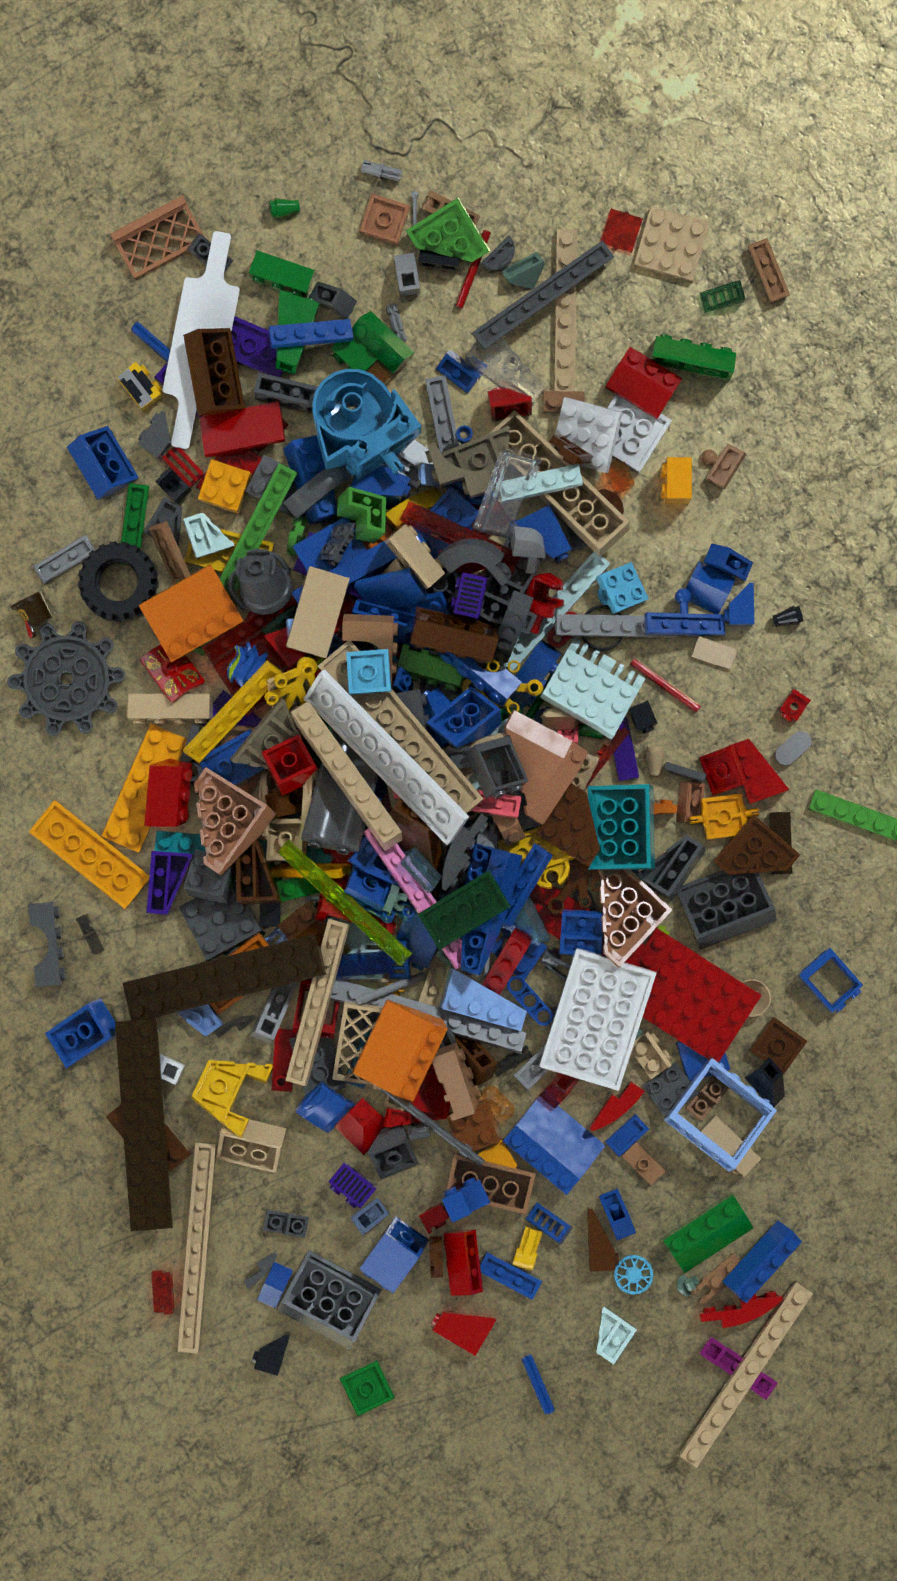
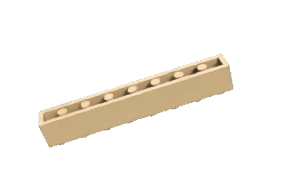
M308 701L293 710L291 715L294 724L384 851L402 841L401 830Z

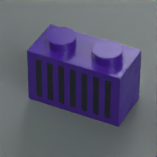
M462 573V577L457 578L455 589L458 590L457 598L453 597L451 603V610H454V616L479 621L488 581L486 577Z
M345 1161L328 1181L331 1184L329 1188L338 1195L342 1193L346 1196L347 1199L345 1201L353 1208L358 1206L361 1209L377 1188Z

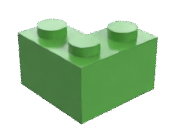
M348 487L338 497L337 516L355 520V539L374 544L385 534L386 497Z

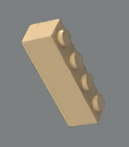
M128 694L127 718L133 721V724H146V721H154V724H166V721H174V724H186V721H194V724H207V721L213 718V696L211 694H183L172 703L165 694Z

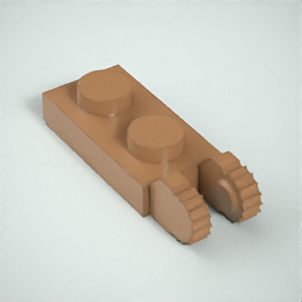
M733 1252L706 1274L702 1281L696 1285V1289L690 1291L694 1295L705 1285L708 1286L710 1291L698 1301L701 1305L727 1287L722 1281L740 1262L739 1258Z

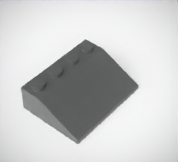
M721 870L682 885L677 893L700 950L777 920L775 908L759 873L728 875L725 871Z
M308 1250L277 1310L350 1350L382 1289Z

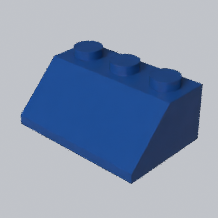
M109 426L79 435L67 446L97 499L112 495L139 478Z

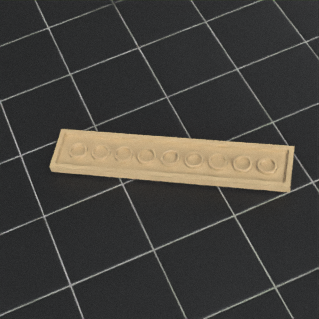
M352 641L344 643L318 665L321 671L326 670L348 694L346 652L359 651ZM392 689V692L350 695L466 814L484 800Z

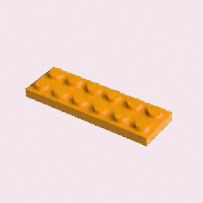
M152 723L150 724L101 837L140 853L151 829V826H144L149 766L166 759L181 760L187 738Z
M56 800L51 803L29 831V833L124 909H127L149 881V874Z

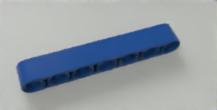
M413 525L412 527L418 534L416 538L420 543L425 542L427 544L418 526ZM382 542L329 572L350 578L347 586L349 588L355 584V581L365 579L389 566L397 557L386 543ZM303 586L292 592L297 603H299Z

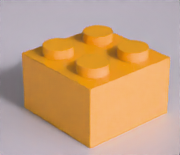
M667 457L665 463H662L660 468V478H664V483L660 487V499H664V504L688 505L692 499V457Z
M211 459L198 499L202 503L239 515L246 495L245 490L252 475L249 471Z

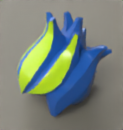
M249 642L246 643V648L235 646L236 655L227 667V677L230 682H234L235 678L240 687L266 662V657L269 654L266 652L259 656L256 646L254 645L252 649Z

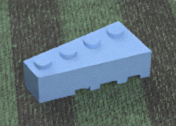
M453 968L449 969L439 1008L518 1031L522 1030L527 1013L526 1010Z

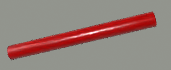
M483 230L481 236L487 244L491 232ZM482 256L471 262L455 305L457 308L463 309Z
M634 658L630 663L632 667L697 713L701 706L637 659Z

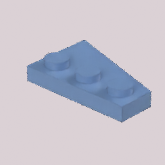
M210 1004L176 1012L205 1037L224 1025Z

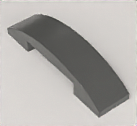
M347 464L327 470L325 468L283 503L295 519H298L311 509L315 503L352 477L346 468Z

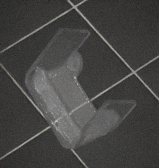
M514 448L505 449L500 452L474 523L475 530L506 539L512 538L514 527H519L516 524V516L528 482L532 477H537L540 469L538 464H541L543 459Z

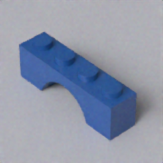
M450 652L439 653L445 663L451 664L461 676L467 677L478 690L484 691L494 703L500 704L502 707L522 683L507 669L500 672H489L479 667L474 658H460Z

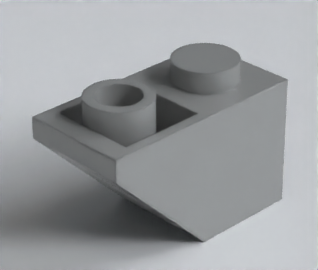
M414 253L394 256L400 297L420 294Z

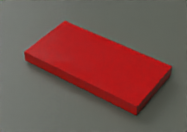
M279 401L200 417L204 455L206 458L286 442Z

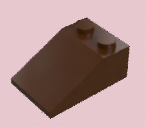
M309 900L278 924V927L288 941L317 934L321 948L327 922L330 918L326 916L323 922L315 920L318 901ZM346 942L341 959L352 951Z

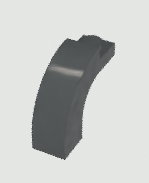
M463 539L456 541L444 548L437 557L450 574L461 565L473 562L485 566L501 586L506 584L511 577L509 567L505 563L500 562L505 554L493 544L483 540Z

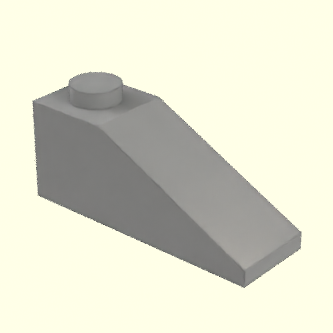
M296 983L271 989L250 1036L267 1044L274 1040L297 987Z

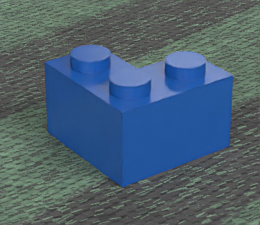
M474 1177L463 1182L464 1186L458 1189L453 1186L444 1191L442 1202L452 1223L472 1214V1211L490 1204L480 1178L477 1180Z

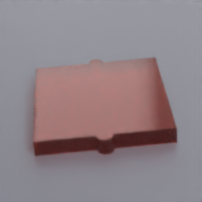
M611 208L601 241L603 240L606 245L614 247L615 250L621 249L632 253L643 218L631 215L628 211L624 213Z

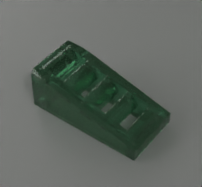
M740 280L699 293L705 313L745 301ZM734 288L736 289V293L738 296L736 298H734L732 289ZM726 290H727V292H728V296H729V299H730V300H727V301H726V298H725V295H724V291H726ZM716 293H719L721 303H718ZM708 295H711L712 301L714 304L712 306H710L707 297Z

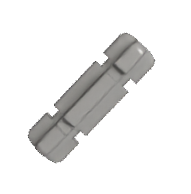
M395 303L387 305L386 310L387 314L390 315L389 320L393 332L403 342H406L407 337L405 332H403L404 328L398 314L397 305Z

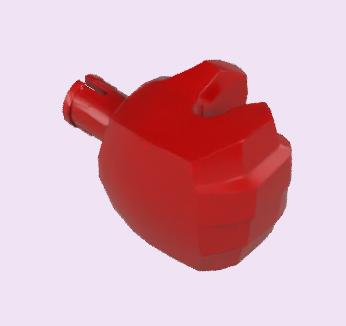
M542 573L534 576L526 590L525 595L533 597L529 611L537 615L531 632L535 634L539 633L544 617L553 618L555 609L564 606L563 599L554 598L549 595L550 589L563 590L564 586L562 579L552 573Z

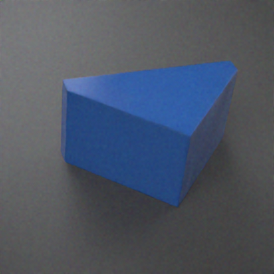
M274 1262L257 1300L276 1308L293 1270Z

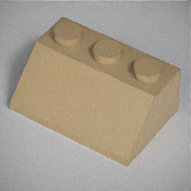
M405 524L384 542L405 568L412 569L420 583L427 589L445 574L442 570L444 566L437 558L433 559L429 554L431 550L425 542L420 543L416 538L418 534L412 526L407 527Z
M249 1119L247 1128L242 1138H240L226 1126L222 1125L216 1159L276 1173L287 1128Z

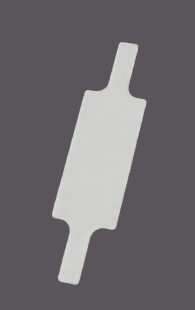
M219 231L213 233L204 275L200 278L186 277L184 280L163 385V392L175 396L179 403L171 441L173 447L189 448L197 410L183 335L196 329L230 328L232 331L240 289L237 286L227 284L224 280V270L231 240L229 233Z

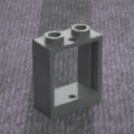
M509 736L474 745L466 753L485 799L493 796L494 799H497L510 791L511 794L517 793L529 781ZM499 753L512 782L498 787L495 786L483 759L485 756Z

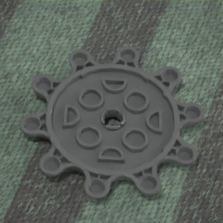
M82 621L75 622L71 627L70 633L65 636L57 634L52 624L45 623L40 627L42 642L39 646L30 647L27 644H19L15 649L16 656L24 661L25 669L20 674L11 675L7 680V684L11 689L23 690L27 695V700L20 707L19 714L24 719H30L36 714H43L47 719L46 731L51 736L58 735L63 724L68 721L74 722L81 733H90L93 729L91 715L95 710L100 709L106 713H113L118 707L117 702L109 696L108 688L113 683L122 682L126 674L122 668H113L106 663V656L113 650L114 643L109 638H103L97 643L87 641V626ZM70 673L72 675L70 684L62 683L61 677L63 674Z

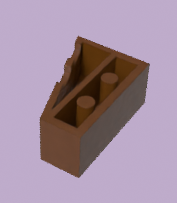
M256 839L236 860L237 902L240 904L282 903L261 843Z

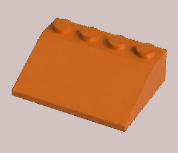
M211 564L139 604L141 611L171 662L243 622L242 617Z
M387 999L352 1071L353 1074L395 1096L413 1102L448 1030L443 1019Z

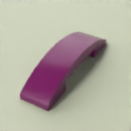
M711 1336L699 1352L701 1356L732 1375L743 1359L742 1356ZM761 1371L750 1389L767 1400L778 1382Z

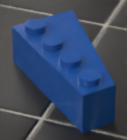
M317 435L292 440L283 448L289 468L297 472L294 478L297 490L326 468ZM334 489L305 512L309 525L326 522L337 514Z

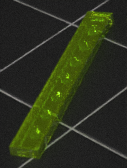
M289 839L283 844L278 852L279 855L398 965L402 966L412 953L349 894L344 892L336 882Z

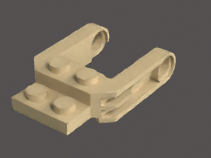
M317 767V770L303 785L301 819H272L261 834L267 839L266 861H306L307 842L301 840L320 768ZM268 769L261 772L259 782V800L266 804L265 795L272 793V789L278 788Z

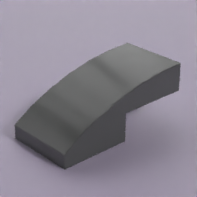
M277 1251L258 1261L257 1264L261 1270L243 1281L247 1288L253 1286L268 1272L278 1255Z

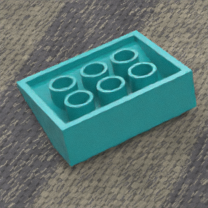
M650 784L588 786V800L600 846V852L589 869H655L653 786Z

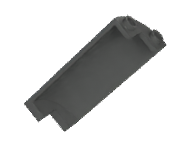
M331 727L330 732L374 792L379 775ZM321 763L301 840L308 842V846L319 849L323 847L336 850L343 855H348L349 852H358L365 822L326 767Z

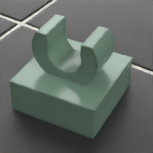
M392 884L383 908L384 911L391 913L393 906L396 910L403 911L404 905L399 904L398 900L407 901L408 896L404 893H399V886Z

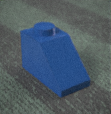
M711 543L704 563L743 581H746L753 565L752 561L731 548Z
M749 583L729 603L727 609H724V621H728V626H753L755 624L754 583Z
M618 1188L600 1195L599 1199L616 1240L618 1241L635 1234V1228Z

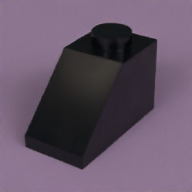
M285 1332L261 1345L259 1351L255 1350L252 1362L255 1363L254 1369L278 1376L291 1333Z

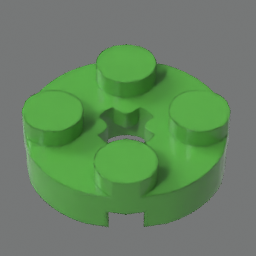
M300 516L298 519L294 517L292 525H295V527L293 526L289 534L287 555L297 556L293 546L306 539V536H303L304 530L307 529L308 519L304 516Z

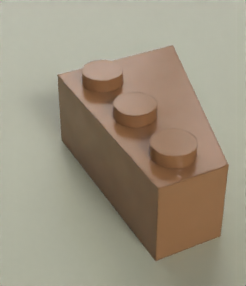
M457 1043L439 1048L432 1061L438 1081L443 1084L447 1094L444 1096L445 1102L450 1101L453 1113L450 1115L452 1121L475 1114L479 1098L481 1097L479 1087L475 1086L472 1081V1070L465 1064L464 1051L462 1048L459 1049Z

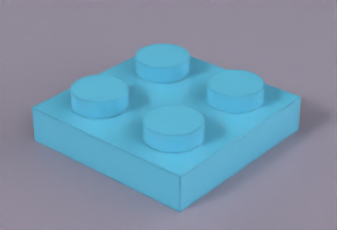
M388 649L346 652L349 695L392 692Z

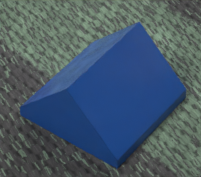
M698 561L685 588L691 593L690 603L713 614H719L736 578Z

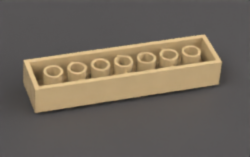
M515 410L490 432L492 433L507 426L510 427L507 467L517 477L570 465ZM582 475L583 486L538 495L547 506H551L553 512L599 557L630 530V522Z

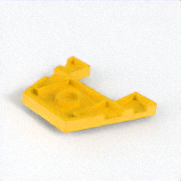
M208 1060L192 1094V1099L234 1134L242 1138L249 1119L230 1112L245 1078L248 1077L267 1084L273 1070V1065L237 1064L230 1061Z

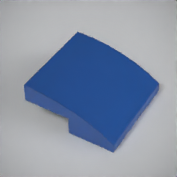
M564 909L562 911L560 954L574 955L576 948H580L601 955L603 937L601 917L603 912Z
M679 1041L676 1042L685 1075L691 1082L708 1059ZM725 1053L719 1063H722L724 1069L728 1071L731 1069ZM707 1072L704 1078L712 1076V1074L710 1072Z

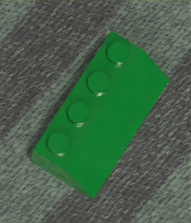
M661 334L660 337L656 336L651 360L663 367L730 380L735 369L736 352H732V349L728 347L717 349L712 348V345L708 343H700L698 345L693 344L689 339L682 338L678 341L672 339V336Z
M730 1193L662 1237V1240L682 1271L686 1273L754 1227L734 1195Z

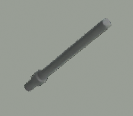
M383 1089L380 1090L460 1151L459 1154L461 1156L469 1158L479 1167L484 1163L485 1160L473 1152L472 1147L468 1144L464 1145L406 1099L395 1096Z

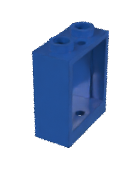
M831 948L824 950L797 974L831 1013L841 1011L846 1006L844 1002L848 998L854 999L862 992L860 988L863 984ZM830 959L853 984L832 1004L808 979Z

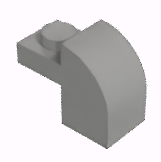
M514 527L511 540L512 556L525 557V572L534 574L535 566H539L540 558H546L543 537L535 529Z

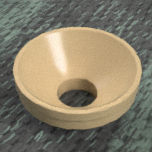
M744 980V984L762 994L748 1017L759 1016L770 1005V991L759 980Z

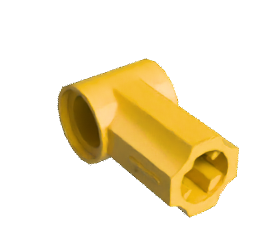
M525 1226L512 1265L530 1271L533 1270L542 1231Z

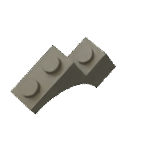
M435 442L427 445L428 450L425 451L428 463L433 462L435 470L431 471L435 483L439 482L440 487L464 480L465 482L461 483L465 495L469 494L470 499L494 492L488 469L480 471L461 469L443 457Z

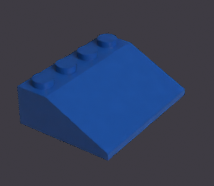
M543 1092L502 1139L504 1143L566 1195L581 1179L606 1146Z

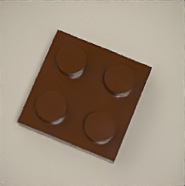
M772 1017L749 1051L763 1061L770 1057L784 1075L807 1043V1040L775 1017Z

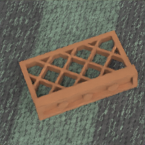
M182 195L114 231L110 235L135 279L187 251V247L191 244V241L185 240L188 228L197 231L199 234L203 235ZM184 209L189 216L187 225L175 221L177 213ZM174 215L173 221L168 219L169 217ZM190 220L194 227L189 226ZM160 222L172 223L169 235L157 231ZM174 224L186 227L183 239L171 235ZM156 225L155 230L149 229ZM147 230L154 233L151 244L139 241L141 232ZM156 234L168 237L165 248L153 245ZM138 235L137 240L132 239V237ZM170 238L182 241L179 250L174 252L167 249ZM127 240L136 242L133 254L125 252L120 244ZM138 243L150 247L147 258L135 255ZM155 248L164 251L162 259L159 261L149 259L151 249ZM166 252L171 253L170 255L165 257ZM126 255L132 256L131 261H129ZM134 257L145 260L144 268L138 272H135L132 267Z

